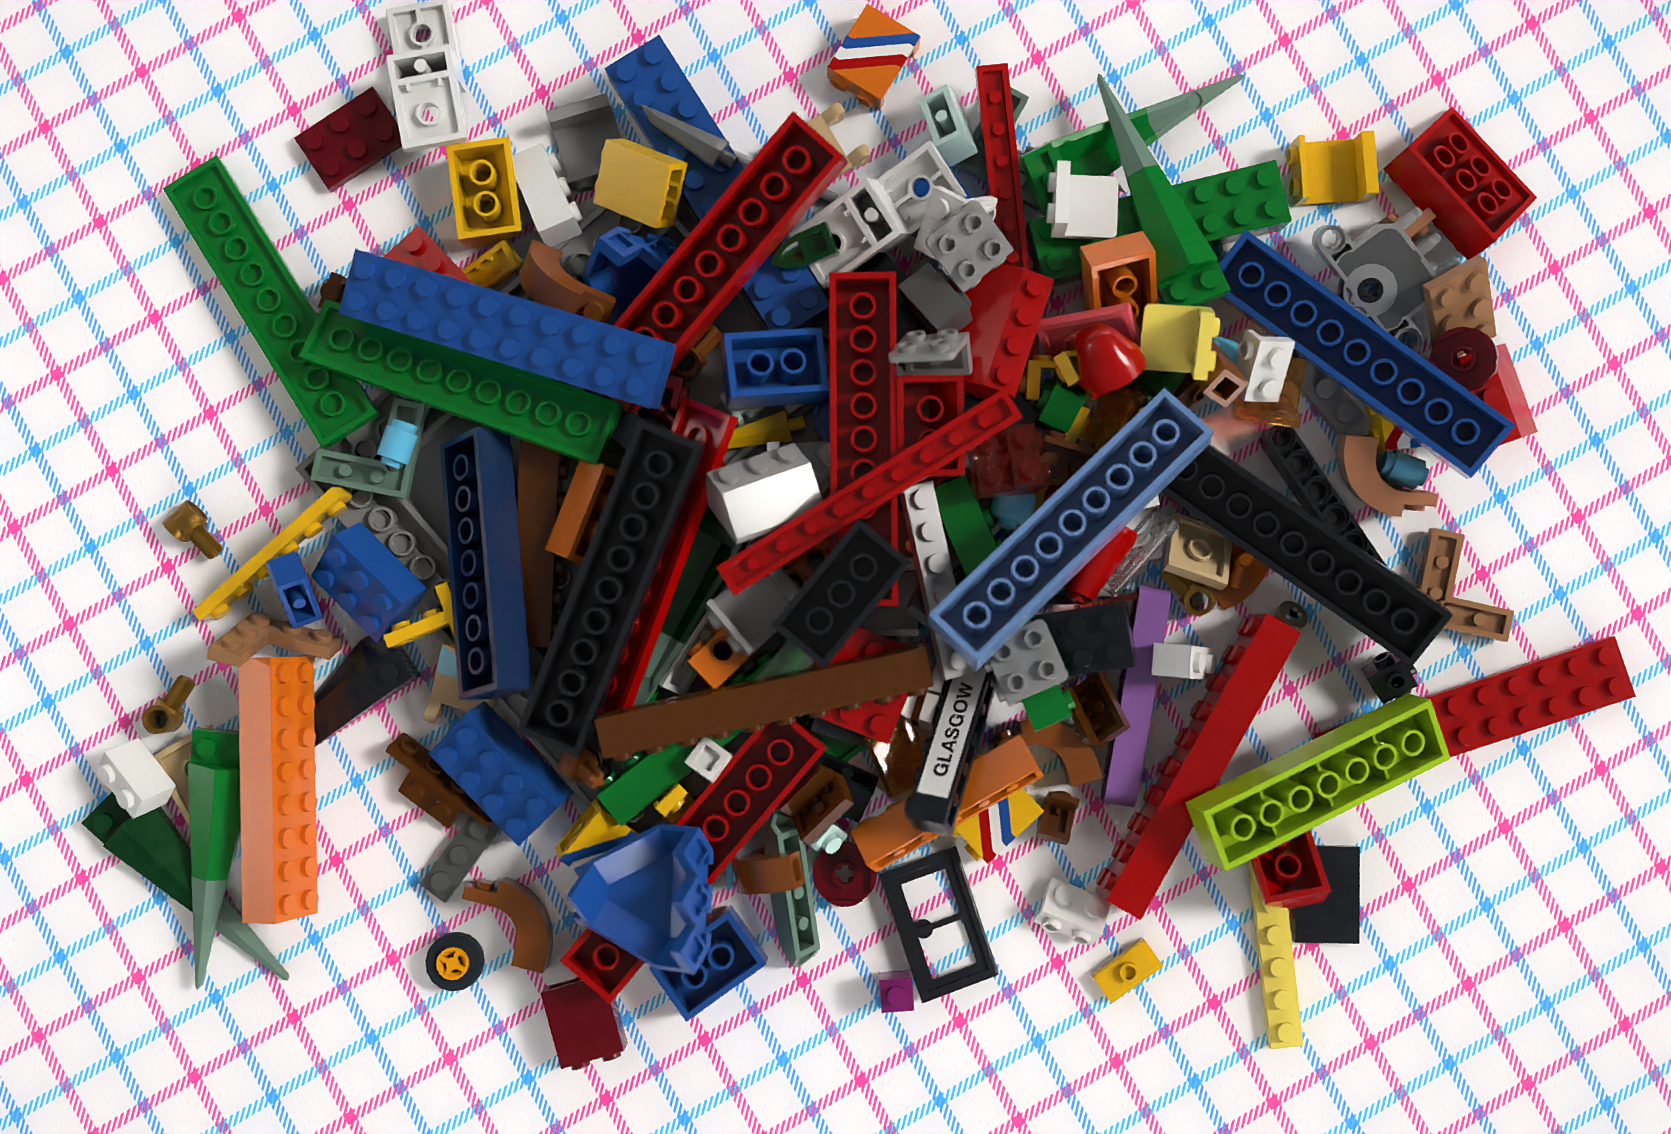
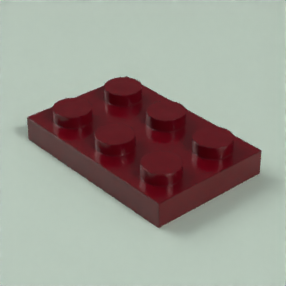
M373 86L294 137L331 193L402 147L398 123Z

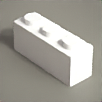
M540 143L513 155L517 183L543 242L553 247L582 234L577 222L583 219L575 201L571 203L568 201L567 196L572 195V192L565 177L559 178L556 173L562 169L554 152L548 154L544 145Z

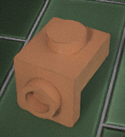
M1428 207L1416 219V222L1404 231L1416 242L1431 230L1427 224L1437 216ZM1391 212L1378 224L1393 223L1398 218Z

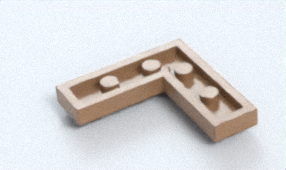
M1429 528L1417 588L1454 614L1443 629L1508 642L1514 615L1513 610L1452 597L1465 535L1438 528Z
M257 612L248 615L208 647L207 659L240 667L266 644H271L330 660L342 649L343 637L333 635L331 631L326 629H311L304 626L294 629L291 628L289 621L271 618L269 614Z

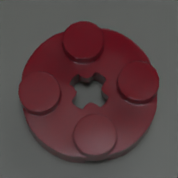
M1462 326L1441 334L1435 341L1428 362L1471 392L1483 387L1495 375L1498 368L1499 354L1494 341L1487 334L1475 328ZM1463 351L1466 355L1472 354L1473 359L1469 361L1470 366L1465 369L1462 365L1456 366L1454 364V361L1458 359L1457 353Z
M843 841L841 847L833 854H828L822 849L814 862V886L821 896L832 905L839 907L857 905L875 887L877 872L866 865L855 842ZM842 865H848V869L854 871V876L848 877V882H841V877L835 875L836 870H841Z

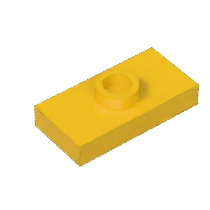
M503 239L464 267L462 271L475 285L493 290L521 270L523 263L510 241Z
M1141 938L1091 976L1112 1004L1162 968L1163 964L1145 939Z

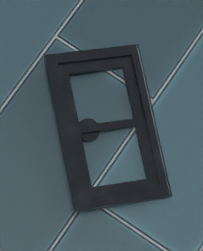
M956 846L878 873L922 1004L999 975ZM945 869L959 913L932 923L927 919H918L914 923L901 884ZM962 919L976 963L932 979L919 938L926 939L931 936L934 929Z

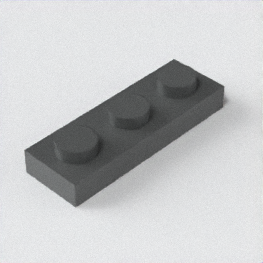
M469 816L420 882V885L442 902H448L501 828L494 821L489 827H485L472 816Z

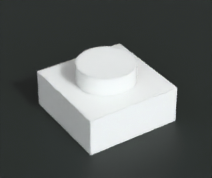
M705 736L686 759L685 764L711 783H714L731 760L732 755Z

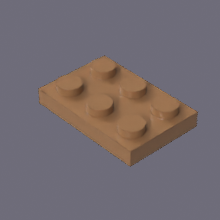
M1478 254L1422 285L1432 348L1441 334L1456 327L1463 326L1478 329L1487 334L1491 339L1497 336L1487 259ZM1460 351L1457 354L1459 357L1465 353L1463 351Z

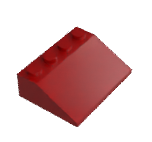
M1453 106L1383 168L1391 180L1408 195L1415 206L1419 207L1422 212L1428 207L1437 216L1432 220L1433 225L1448 238L1455 249L1467 260L1480 254L1496 242L1537 199V196Z
M1001 264L986 273L975 287L964 292L972 303L969 309L973 321L958 332H969L973 365L972 373L964 375V392L986 400L1005 388L1012 400L1015 398L1054 279L1026 268ZM950 285L956 292L959 291L958 289Z

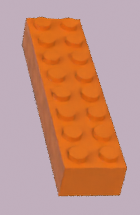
M313 656L250 658L238 667L242 923L277 924L318 913L317 798L315 786L316 734L314 729L315 671Z

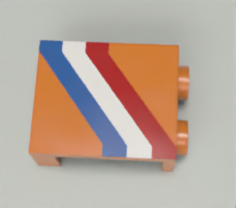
M866 4L829 63L827 78L830 79L829 82L836 89L842 92L848 90L856 95V99L868 108L874 106L881 110L884 105V96L909 56L913 58L918 51L921 36L869 4Z

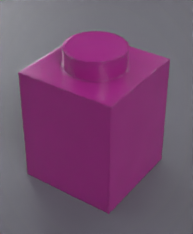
M910 970L878 972L882 1013L914 1011Z

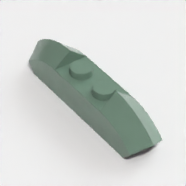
M775 811L765 839V855L799 850L805 884L796 890L770 893L776 932L782 950L792 967H800L820 950L805 843L800 840L793 817Z

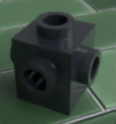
M1388 651L1378 654L1371 663L1360 668L1382 704L1407 693L1410 694L1412 689L1418 686L1413 677L1414 674L1418 673L1414 665L1410 667Z

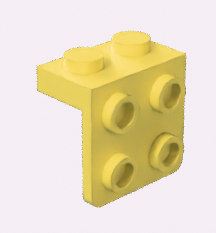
M1147 304L1143 311L1140 350L1146 360V366L1143 370L1191 373L1193 379L1207 380L1208 371H1214L1216 362V351H1211L1212 338H1218L1220 329V318H1215V312L1212 307Z

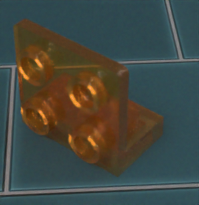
M1291 356L1278 402L1243 401L1237 396L1232 402L1230 411L1233 418L1236 420L1299 428L1302 416L1297 409L1307 360Z

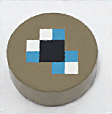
M1293 601L1282 602L1274 611L1276 619L1297 631H1300L1308 622L1305 610Z

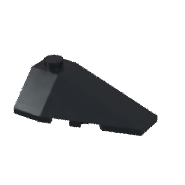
M369 635L358 642L314 698L315 747L422 677L403 646L388 648L385 639L376 643Z

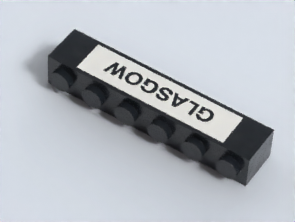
M984 665L977 671L975 670V673L948 679L944 682L941 706L936 708L933 716L934 728L931 736H928L924 743L925 756L922 766H918L915 772V788L912 796H909L905 803V817L914 829L950 837L952 835L995 693L992 684L998 682L994 671L986 672Z

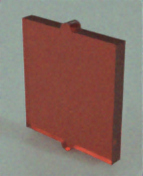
M1137 592L1073 605L1074 609L1124 602L1137 599L1138 596Z

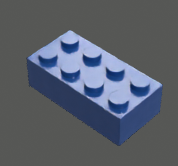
M485 701L468 711L428 753L518 847L574 793Z

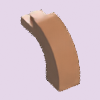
M1338 433V468L1344 483L1360 501L1380 512L1402 517L1403 504H1405L1404 509L1411 511H1425V506L1436 507L1438 494L1429 490L1393 488L1382 480L1376 466L1378 437Z

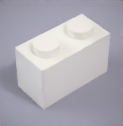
M1154 642L1151 675L1211 680V674L1216 669V657L1213 654V648Z
M140 738L105 751L96 769L101 782L108 785L116 796L120 807L126 809L133 819L167 804L176 787Z

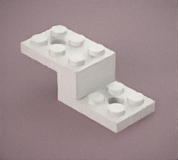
M430 0L387 8L386 14L393 54L386 55L402 149L409 153L468 142L469 138L461 94L467 92L450 1ZM420 30H430L431 36L428 41L423 43L416 41V35ZM428 107L438 108V116L433 121H424L422 118L424 110Z
M928 141L878 179L864 178L790 233L789 236L792 237L822 222H827L831 233L839 236L841 240V246L838 250L839 254L809 266L822 288L828 289L829 272H852L878 252H890L917 233L934 186H942L964 198L967 195L933 142ZM921 178L926 179L930 185L929 192L924 197H918L914 192V185Z

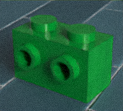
M1055 373L1052 381L1046 379L1040 390V398L1036 406L1040 408L1038 420L1042 421L1043 425L1052 431L1059 432L1062 430L1068 433L1085 401L1086 392L1079 385L1068 386L1067 382H1062L1057 373Z

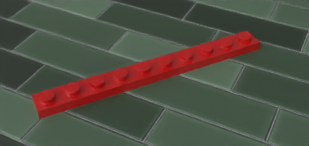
M1008 63L976 66L975 78L988 196L991 195L997 198L996 216L993 222L1014 249L1002 264L1030 270ZM1037 333L1028 360H1033V355H1039Z
M1004 388L716 568L732 594L736 596L1022 418V415Z

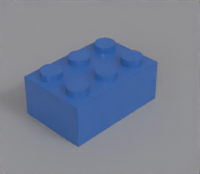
M822 328L723 334L720 344V356L727 409L824 402L830 388Z
M361 522L332 536L311 574V577L376 643L384 639L383 635L393 632L391 626L410 618L427 591V588Z
M732 905L706 922V932L711 933V945L695 975L649 966V970L686 1022L767 965L768 956Z

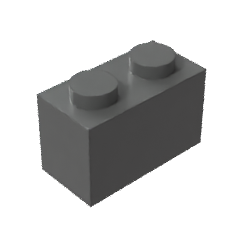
M928 262L898 285L902 300L932 334H938L939 331L944 329H957L959 332L973 321L969 309L972 303L961 290L956 292L950 286L952 282L942 269L936 271Z

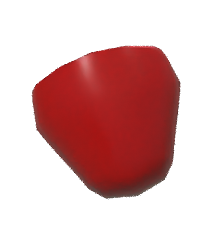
M1095 323L1084 327L1075 336V348L1079 365V387L1093 400L1105 393L1129 384L1141 374L1146 366L1145 357L1139 346L1111 325Z

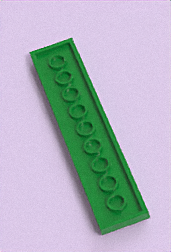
M215 155L164 187L163 190L320 446L326 450L380 416L360 381L308 363L299 357L318 314L222 159Z
M328 299L325 300L300 352L299 357L308 363L590 465L601 463L623 411L622 404L536 373L339 314L341 304Z

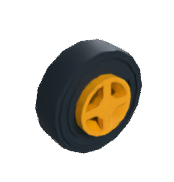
M462 932L446 933L436 939L428 949L425 960L426 972L431 981L440 989L447 991L464 990L473 985L482 974L485 964L484 950L480 943L470 934Z

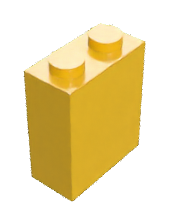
M625 138L606 139L605 146L601 152L599 175L594 186L595 195L593 203L653 228L674 226L688 163Z

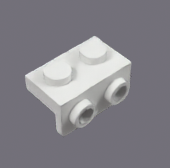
M1245 330L1243 340L1238 346L1236 366L1249 384L1238 395L1243 401L1278 402L1295 345L1291 338L1260 336L1253 330Z
M1051 877L1046 886L1041 908L1034 917V922L1040 924L1048 932L1067 935L1078 944L1093 945L1103 935L1111 903L1101 896Z

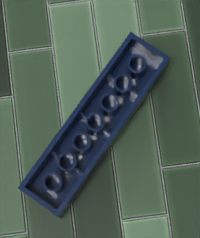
M475 427L440 444L459 700H493L531 689L532 673L529 665V639L526 630V605L524 603L523 572L520 559L521 543L517 524L518 510L515 500V477L513 476L512 465L513 449L510 435L482 427Z

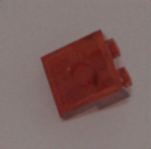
M1034 423L1011 424L967 452L976 498L1037 494L1046 486V482H1048L1050 477V470L1047 463H1042L1040 451L1043 449V436L1041 432L1035 431Z

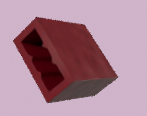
M579 977L548 985L542 990L540 994L561 1069L571 1067L573 1071L589 1066L591 1060L602 1058L605 1062L621 1056V1052L625 1050L628 1041L616 998L608 1004Z

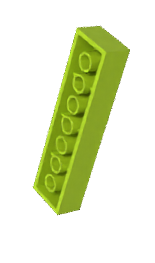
M1407 693L1185 802L1207 862L1227 872L1451 758L1431 700Z

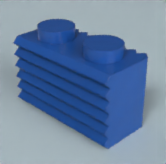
M291 552L268 560L266 563L268 572L291 628L296 629L321 620L323 615L299 554Z

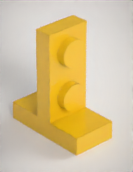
M444 582L435 586L444 611L441 612L440 608H435L421 614L423 620L411 624L410 620H406L391 626L393 632L383 635L388 648H397L448 626L451 627L454 635L450 582Z

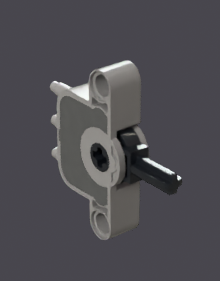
M1415 207L1393 223L1376 224L1353 241L1340 226L1323 225L1317 228L1312 236V244L1336 277H1340L1337 286L1338 293L1336 295L1363 315L1369 317L1370 320L1398 339L1406 331L1410 332L1412 341L1408 347L1417 353L1422 347L1423 336L1411 320V317L1426 307L1422 285L1460 265L1458 259L1453 258L1434 271L1423 255L1441 241V236L1438 233H1434L1415 245L1404 231L1422 215L1420 208ZM1331 230L1336 234L1337 240L1333 247L1327 249L1322 244V236L1326 231ZM1364 283L1373 284V287L1370 289L1371 296L1361 295L1365 290L1362 286Z

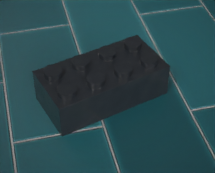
M858 519L771 625L824 669L912 562Z
M1127 601L1039 614L1030 618L1032 622L1038 619L1045 621L1068 672V676L1131 668L1138 665Z

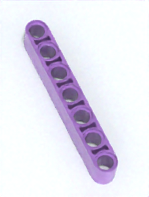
M1137 585L1134 593L1130 621L1138 665L1121 669L1116 698L1131 727L1109 742L1100 796L1101 802L1134 808L1137 802L1158 680L1157 675H1151L1154 642L1164 643L1171 602L1170 590Z

